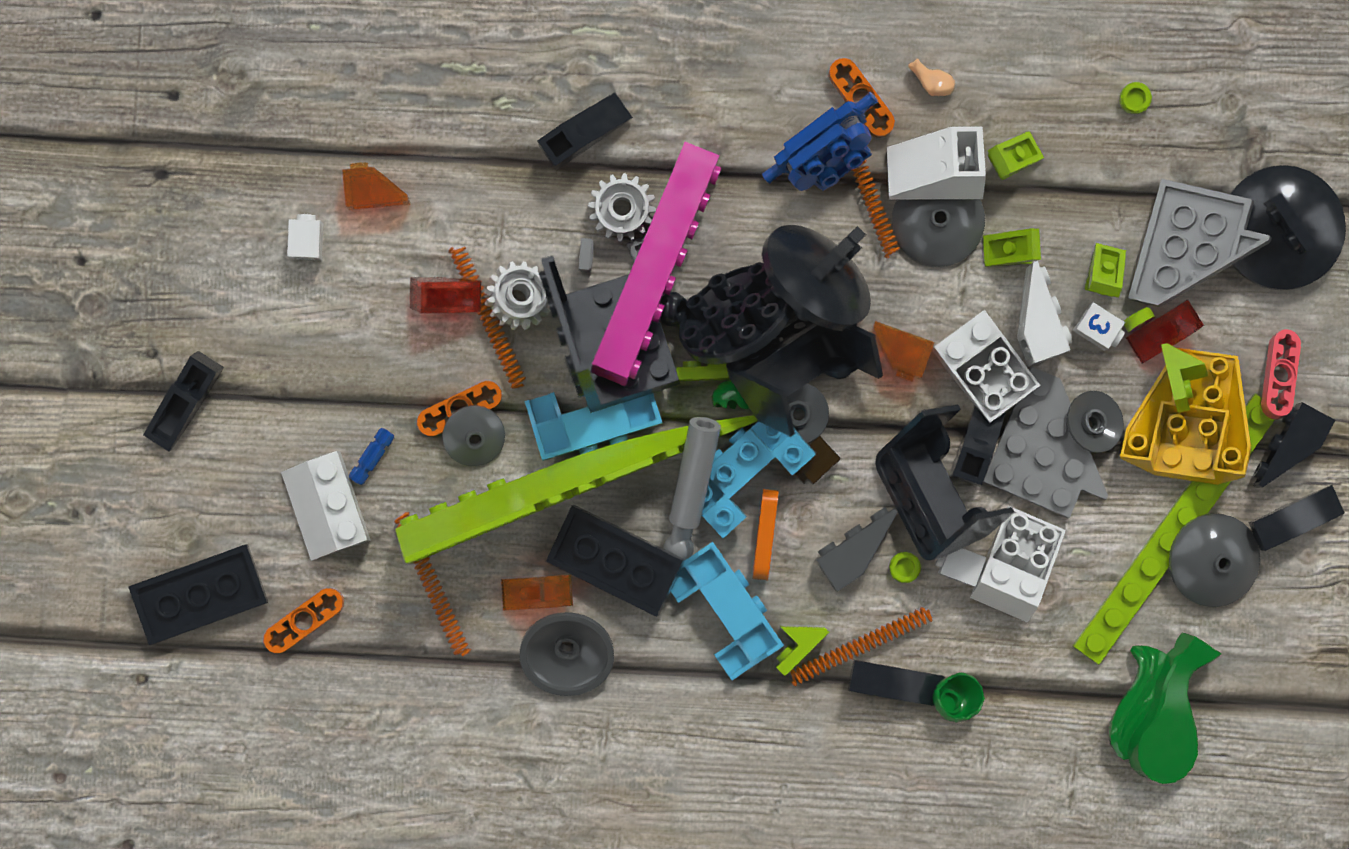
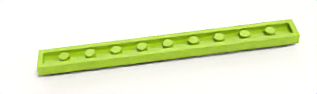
M1253 394L1245 405L1251 453L1275 421V419H1271L1263 413L1261 408L1262 398L1257 394ZM1190 481L1072 645L1075 649L1099 665L1168 570L1170 549L1176 535L1191 520L1208 514L1231 481L1218 485Z

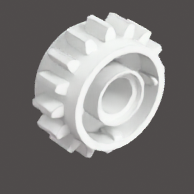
M623 173L621 179L616 180L612 174L610 175L609 183L606 184L602 180L599 182L601 187L599 192L594 190L591 192V195L596 198V202L588 203V207L595 209L596 212L589 216L590 220L599 221L596 230L601 231L605 229V237L607 239L614 234L617 235L618 242H622L623 236L628 235L630 240L633 241L634 233L638 231L644 235L646 233L643 227L644 224H651L652 219L648 215L655 213L656 208L649 206V203L655 200V196L646 195L649 185L645 184L640 187L638 185L639 177L637 176L630 181L627 179V174ZM626 200L631 204V210L627 215L620 216L614 212L613 207L617 201Z
M512 261L508 264L507 270L500 266L496 271L497 276L491 275L488 282L492 286H487L484 290L485 294L490 295L485 302V306H491L492 313L490 316H497L500 319L499 325L503 326L507 323L511 325V330H515L517 326L522 325L523 329L527 330L531 322L537 326L542 321L541 316L546 317L550 310L546 307L549 306L547 297L537 272V266L533 268L527 267V263L524 261L520 266H516ZM512 291H521L525 295L526 300L523 302L517 301L513 297Z

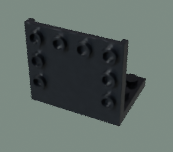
M553 255L541 259L544 270L538 273L547 297L552 318L559 317L562 326L556 328L561 346L568 345L571 354L565 356L566 363L578 398L585 396L590 413L680 385L660 320L658 323L652 321L648 332L653 333L647 351L640 350L636 359L641 361L640 368L635 379L629 377L626 386L591 373L593 360L629 274L566 294Z

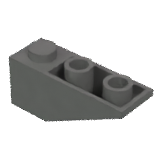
M886 507L882 508L870 516L873 521L871 524L863 529L858 524L844 534L846 537L845 541L837 546L832 541L818 551L821 557L815 561L836 592L865 573L898 513L895 508L890 511Z

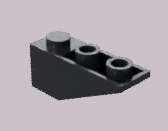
M614 92L563 122L537 140V142L557 171L633 117Z
M1303 402L1297 403L1290 413L1283 417L1282 422L1285 423L1281 434L1276 433L1271 439L1267 448L1271 452L1266 462L1261 461L1253 474V477L1256 478L1253 486L1256 488L1266 486L1319 450L1336 420Z
M974 405L950 471V477L978 487L982 486L1006 411L989 423Z

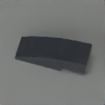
M200 351L192 354L177 380L171 384L143 436L168 452L171 451L206 399L224 367Z
M1329 485L1248 523L1260 550L1267 551L1345 514L1333 485Z
M853 659L848 691L935 706L933 692L936 689V685L945 679V676Z

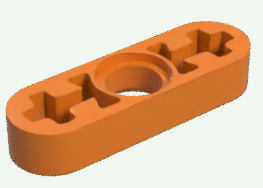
M840 58L834 61L829 70L831 83L846 102H854L853 94L857 90L863 89L868 93H873L878 100L877 105L880 107L875 109L874 112L879 118L885 116L888 119L885 124L887 129L873 128L872 125L875 119L871 113L867 116V122L864 125L868 127L870 134L874 137L882 138L889 135L894 127L895 120L893 114L853 61L847 58ZM838 66H841L843 69L849 67L851 70L848 74L850 80L854 83L858 78L861 82L854 85L848 93L844 90V88L849 86L848 82L843 77L840 79L836 78Z
M481 382L423 410L417 418V426L427 436H438L443 433L446 420L439 421L436 424L438 429L433 431L430 427L424 428L423 425L427 421L426 416L428 414L438 417L443 414L439 408L445 406L446 414L450 417L452 415L451 406L456 400H464L468 406L474 405L467 395L473 392L474 398H478L483 395L482 389L484 387H487L490 391L496 390L497 394L493 396L494 402L489 404L486 400L477 403V405L492 410L501 403L502 391L494 382Z
M763 489L752 579L768 581L778 490Z
M333 588L321 590L266 630L263 638L265 647L273 653H283L341 612L344 607L343 595ZM325 594L329 597L335 595L337 601L334 603L335 610L332 611V609L326 608L321 611L320 614L324 618L319 621L318 614L309 605L314 602L315 607L318 608L325 602L323 598ZM302 611L308 612L313 618V623L307 630L299 629L295 623L297 614ZM289 621L291 629L299 636L294 639L293 634H289L283 639L285 644L283 647L279 644L273 646L271 644V641L274 639L272 633L276 631L280 634L286 631L288 627L284 623Z

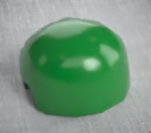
M731 380L724 381L713 391L711 399L714 408H727L729 406L735 409L738 404L741 409H750Z
M960 672L940 681L933 692L936 710L944 720L955 723L969 720L982 710L985 700L983 688L976 678Z

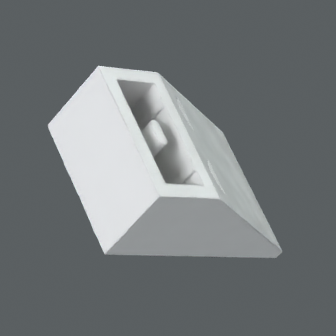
M948 127L887 147L889 200L983 199L986 178L983 127Z
M1038 261L1033 262L1026 268L1017 339L1028 367L1070 351L1069 344L1073 343L1068 327L1066 325L1062 326L1058 315L1062 311L1056 296L1051 297L1047 287V285L1051 284L1049 274L1045 266H1039Z
M985 310L931 349L950 376L989 423L1041 386Z
M1013 508L1014 513L999 526L977 585L973 588L970 598L1028 623L1039 607L1066 530Z

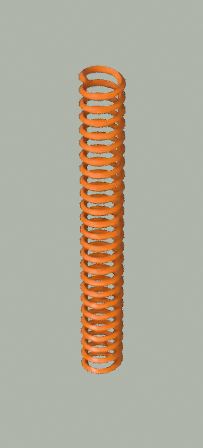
M869 166L852 169L851 171L855 172L853 177H858L855 182L860 183L857 188L862 189L860 194L864 195L862 200L866 201L864 205L869 206L866 211L871 212L869 217L873 218L871 223L875 224L873 229H879L875 234L881 235L878 237V240L883 241L880 246L884 247L882 252L886 253L884 257L889 258V255L900 250V247L889 249L898 243V241L889 242L896 237L895 235L885 237L894 231L892 229L883 231L891 226L890 223L881 225L887 222L889 218L877 220L887 213L876 214L885 208L884 206L874 208L882 203L881 200L872 202L879 198L880 195L868 197L878 191V189L866 191L876 185L875 183L864 185L872 181L873 178L861 180L871 174L870 171L861 173L868 169Z
M451 247L449 249V253H453L451 258L455 259L454 264L458 265L456 269L461 270L459 275L463 276L461 281L465 282L464 286L469 287L467 292L471 293L469 298H474L472 303L476 304L474 309L479 310L477 315H482L480 320L484 321L482 326L486 327L485 332H490L487 337L492 338L490 343L494 344L493 349H498L495 354L500 355L498 360H503L500 365L505 366L503 371L507 372L506 377H511L508 381L513 383L511 388L523 387L524 384L519 383L524 381L526 377L515 378L523 374L524 371L513 373L521 366L511 367L518 360L507 362L514 358L516 354L505 356L512 352L513 349L501 351L510 346L511 343L499 345L506 341L508 337L496 340L505 334L504 331L494 334L503 327L492 328L500 323V320L488 323L497 316L486 317L492 313V309L484 310L491 306H480L486 302L488 297L481 300L478 299L487 294L483 292L475 295L483 290L484 286L472 289L481 284L482 281L469 284L480 276L475 275L467 278L477 271L474 269L465 272L474 266V264L463 266L471 261L472 258L459 261L469 255L468 252L457 255L466 250L467 247L453 250L454 248Z
M405 512L394 521L395 524H399L397 528L401 527L400 520L408 516L410 512ZM429 557L420 560L422 562L417 564L414 569H421L417 572V575H423L420 577L421 581H425L422 586H428L425 592H431L427 597L433 598L430 600L431 604L436 603L432 609H439L435 614L441 615L437 620H444L440 624V626H446L443 632L450 631L445 636L446 638L452 637L448 640V643H454L450 649H456L453 654L458 655L462 653L461 656L463 657L471 649L467 648L461 651L468 646V643H462L465 641V637L457 639L463 634L462 631L453 634L461 626L451 628L458 623V620L449 622L456 615L451 614L445 617L453 611L451 608L443 611L450 606V603L439 606L447 601L448 598L444 597L437 600L445 595V592L442 591L435 594L443 586L431 589L438 585L440 580L434 581L433 584L429 583L437 578L438 575L434 574L426 578L435 569H430L427 573L423 572L432 566V563H428L425 567L421 566L430 560Z
M921 607L920 612L915 609L914 614L910 612L909 618L904 615L903 620L898 617V623L893 620L892 626L887 623L886 628L881 626V631L876 628L875 634L870 631L869 636L864 634V639L859 636L858 642L853 639V645L850 642H847V647L842 644L841 650L836 647V653L830 650V656L825 652V659L819 655V661L813 658V664L808 660V667L802 663V669L799 666L796 667L797 673L794 669L790 671L793 679L791 683L797 686V679L802 684V677L805 681H808L807 673L811 678H814L813 671L819 676V669L822 673H825L824 665L828 670H831L830 663L835 668L837 666L836 661L839 665H842L841 657L845 662H848L847 655L853 660L852 651L857 657H859L858 649L862 654H865L863 645L869 652L871 650L869 643L876 649L875 641L879 646L882 645L880 637L886 644V635L893 641L891 631L896 638L899 637L897 629L904 636L902 625L908 633H910L908 623L913 630L916 629L914 621L921 628L919 617L925 625L927 624L925 615L930 622L933 621L929 609L926 611L925 608Z

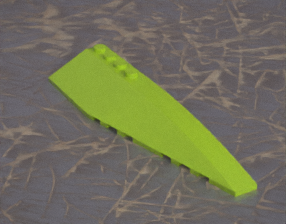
M754 415L717 420L721 426L719 437L754 424L758 420ZM689 426L661 431L602 447L545 467L508 483L502 478L488 484L489 491L477 495L476 491L473 490L458 496L459 503L448 507L447 503L444 502L429 508L430 515L419 519L418 515L414 514L400 520L401 527L395 529L406 564L415 563L683 453Z

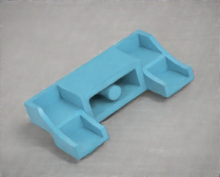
M555 392L525 401L542 461L578 450L581 455L598 449L597 444L609 441L610 445L628 440L627 435L663 424L653 393L590 413L589 407L561 414Z
M758 421L747 432L741 428L729 439L732 446L724 453L720 449L715 452L702 516L722 538L727 536L747 517L731 497L776 457L793 476L816 455L815 451L796 430L795 435L789 437Z
M711 542L684 561L671 589V593L679 603L700 589L734 639L733 642L714 654L730 679L734 680L784 645L764 617L763 613L767 609L759 597L756 595L751 598L745 588L750 584L739 569L733 572L715 544Z

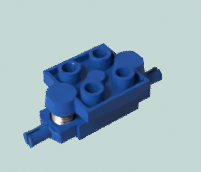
M869 92L857 103L847 101L838 109L830 108L783 144L785 149L774 156L776 164L762 173L764 179L770 184L781 174L786 173L789 174L788 179L793 186L800 191L807 190L813 185L824 191L828 187L835 185L841 177L852 169L859 167L864 160L872 155L867 146L872 137L868 127L864 125L867 122L864 112L878 103L877 98L873 93Z

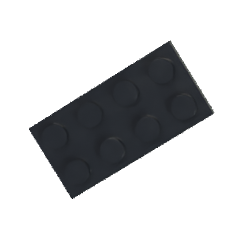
M571 505L545 562L658 617L685 559L576 505Z
M248 544L128 586L149 646L269 603Z

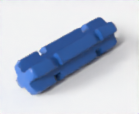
M385 428L378 430L374 436L375 441L370 442L358 460L359 465L357 467L354 466L350 472L349 478L359 485L365 483L369 477L368 472L373 471L385 453L384 448L386 446L389 447L393 441L394 435Z

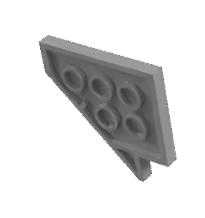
M1161 179L1128 299L1161 307L1270 243V235L1246 230L1254 201L1240 196Z
M1030 367V372L1041 386L1014 405L983 482L1066 518H1070L1081 490L1103 500L1107 499L1108 494L1091 452L1080 447L1069 432L1067 414L1071 403L1061 379Z

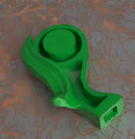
M1183 632L1177 638L1174 648L1167 654L1149 646H1132L1130 651L1137 660V674L1130 689L1116 707L1109 725V741L1116 755L1123 760L1128 759L1130 766L1140 776L1161 784L1179 781L1194 767L1198 756V737L1188 698L1189 680L1193 672L1214 661L1222 654L1198 637Z

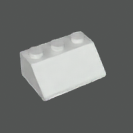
M335 451L281 472L311 561L371 540L341 452Z

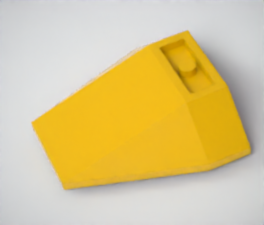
M1177 348L1204 362L1208 376L1190 381L1193 398L1188 399L1190 410L1178 413L1165 365L1126 428L1120 458L1153 475L1216 485L1245 478L1251 453V442L1239 357Z

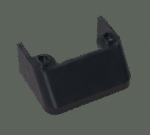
M797 316L788 321L783 330L770 343L757 352L740 360L726 363L729 379L756 419L789 437L795 435L787 396L824 373L835 379H844L859 369L878 379L883 376L875 334L858 326L844 331L833 330L819 326L811 321H802Z
M958 404L922 410L877 453L875 460L877 472L918 553L927 561L943 558L987 537L1014 513L1012 507L987 511L983 507H974L967 511L941 459L948 454L950 449V438L944 425L961 410Z

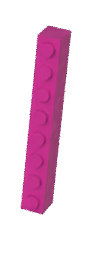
M684 142L595 355L590 370L591 373L626 386L629 377L632 379L636 378L641 365V361L636 360L641 349L644 351L648 349L653 333L648 332L652 321L658 323L665 307V305L660 304L664 293L670 295L676 280V277L671 276L675 265L681 267L688 251L683 248L686 238L693 239L699 222L694 221L698 210L704 212L710 195L705 192L709 183L716 184L722 168L717 166L720 155Z

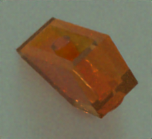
M368 163L350 164V169L342 170L345 205L348 210L411 205L410 198L404 191L375 167H369Z
M875 321L872 326V332L876 336V340L890 369L897 371L895 376L909 382H913L914 378L921 379L935 342Z
M571 574L501 579L503 611L573 606Z

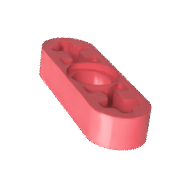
M1288 329L1281 330L1270 339L1268 346L1261 408L1263 413L1271 419L1284 417L1290 413L1294 404L1301 340L1294 331ZM1286 339V344L1291 346V348L1285 351L1284 359H1278L1283 355L1284 346L1279 344V342ZM1275 367H1283L1287 371V382H1280L1275 378ZM1285 389L1279 393L1278 403L1282 404L1283 407L1276 410V405L1271 403V401L1277 398L1278 390Z

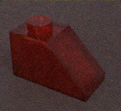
M410 277V309L419 313L481 312V281L448 277Z
M1187 299L1130 334L1126 339L1143 364L1163 352L1162 344L1168 343L1173 346L1202 328L1204 324Z

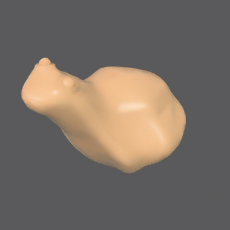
M919 59L908 64L909 69L914 72L930 96H946L954 91L955 80L947 72L939 69H928Z

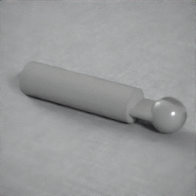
M694 417L689 422L669 517L670 522L673 524L672 534L666 539L663 546L665 550L685 560L694 553V545L691 541L693 529L699 527L721 429L717 421L706 417Z

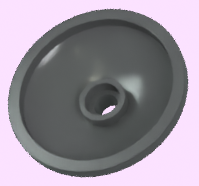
M980 199L896 200L892 211V230H894L893 234L896 236L895 239L898 241V245L911 259L926 266L945 267L964 260L978 246L984 232L985 213ZM936 213H943L946 221L942 224L937 223L934 218Z
M1219 513L1205 514L1188 522L1176 535L1169 554L1170 574L1177 589L1190 601L1206 607L1226 606L1239 600L1254 584L1260 568V550L1252 531L1240 520ZM1225 558L1226 565L1220 569L1219 561Z
M562 612L543 617L526 631L521 641L520 663L525 675L535 686L554 695L575 696L587 693L602 684L613 667L614 647L608 632L595 620L578 613ZM568 641V642H572V644H570V645H565V644H563V642Z

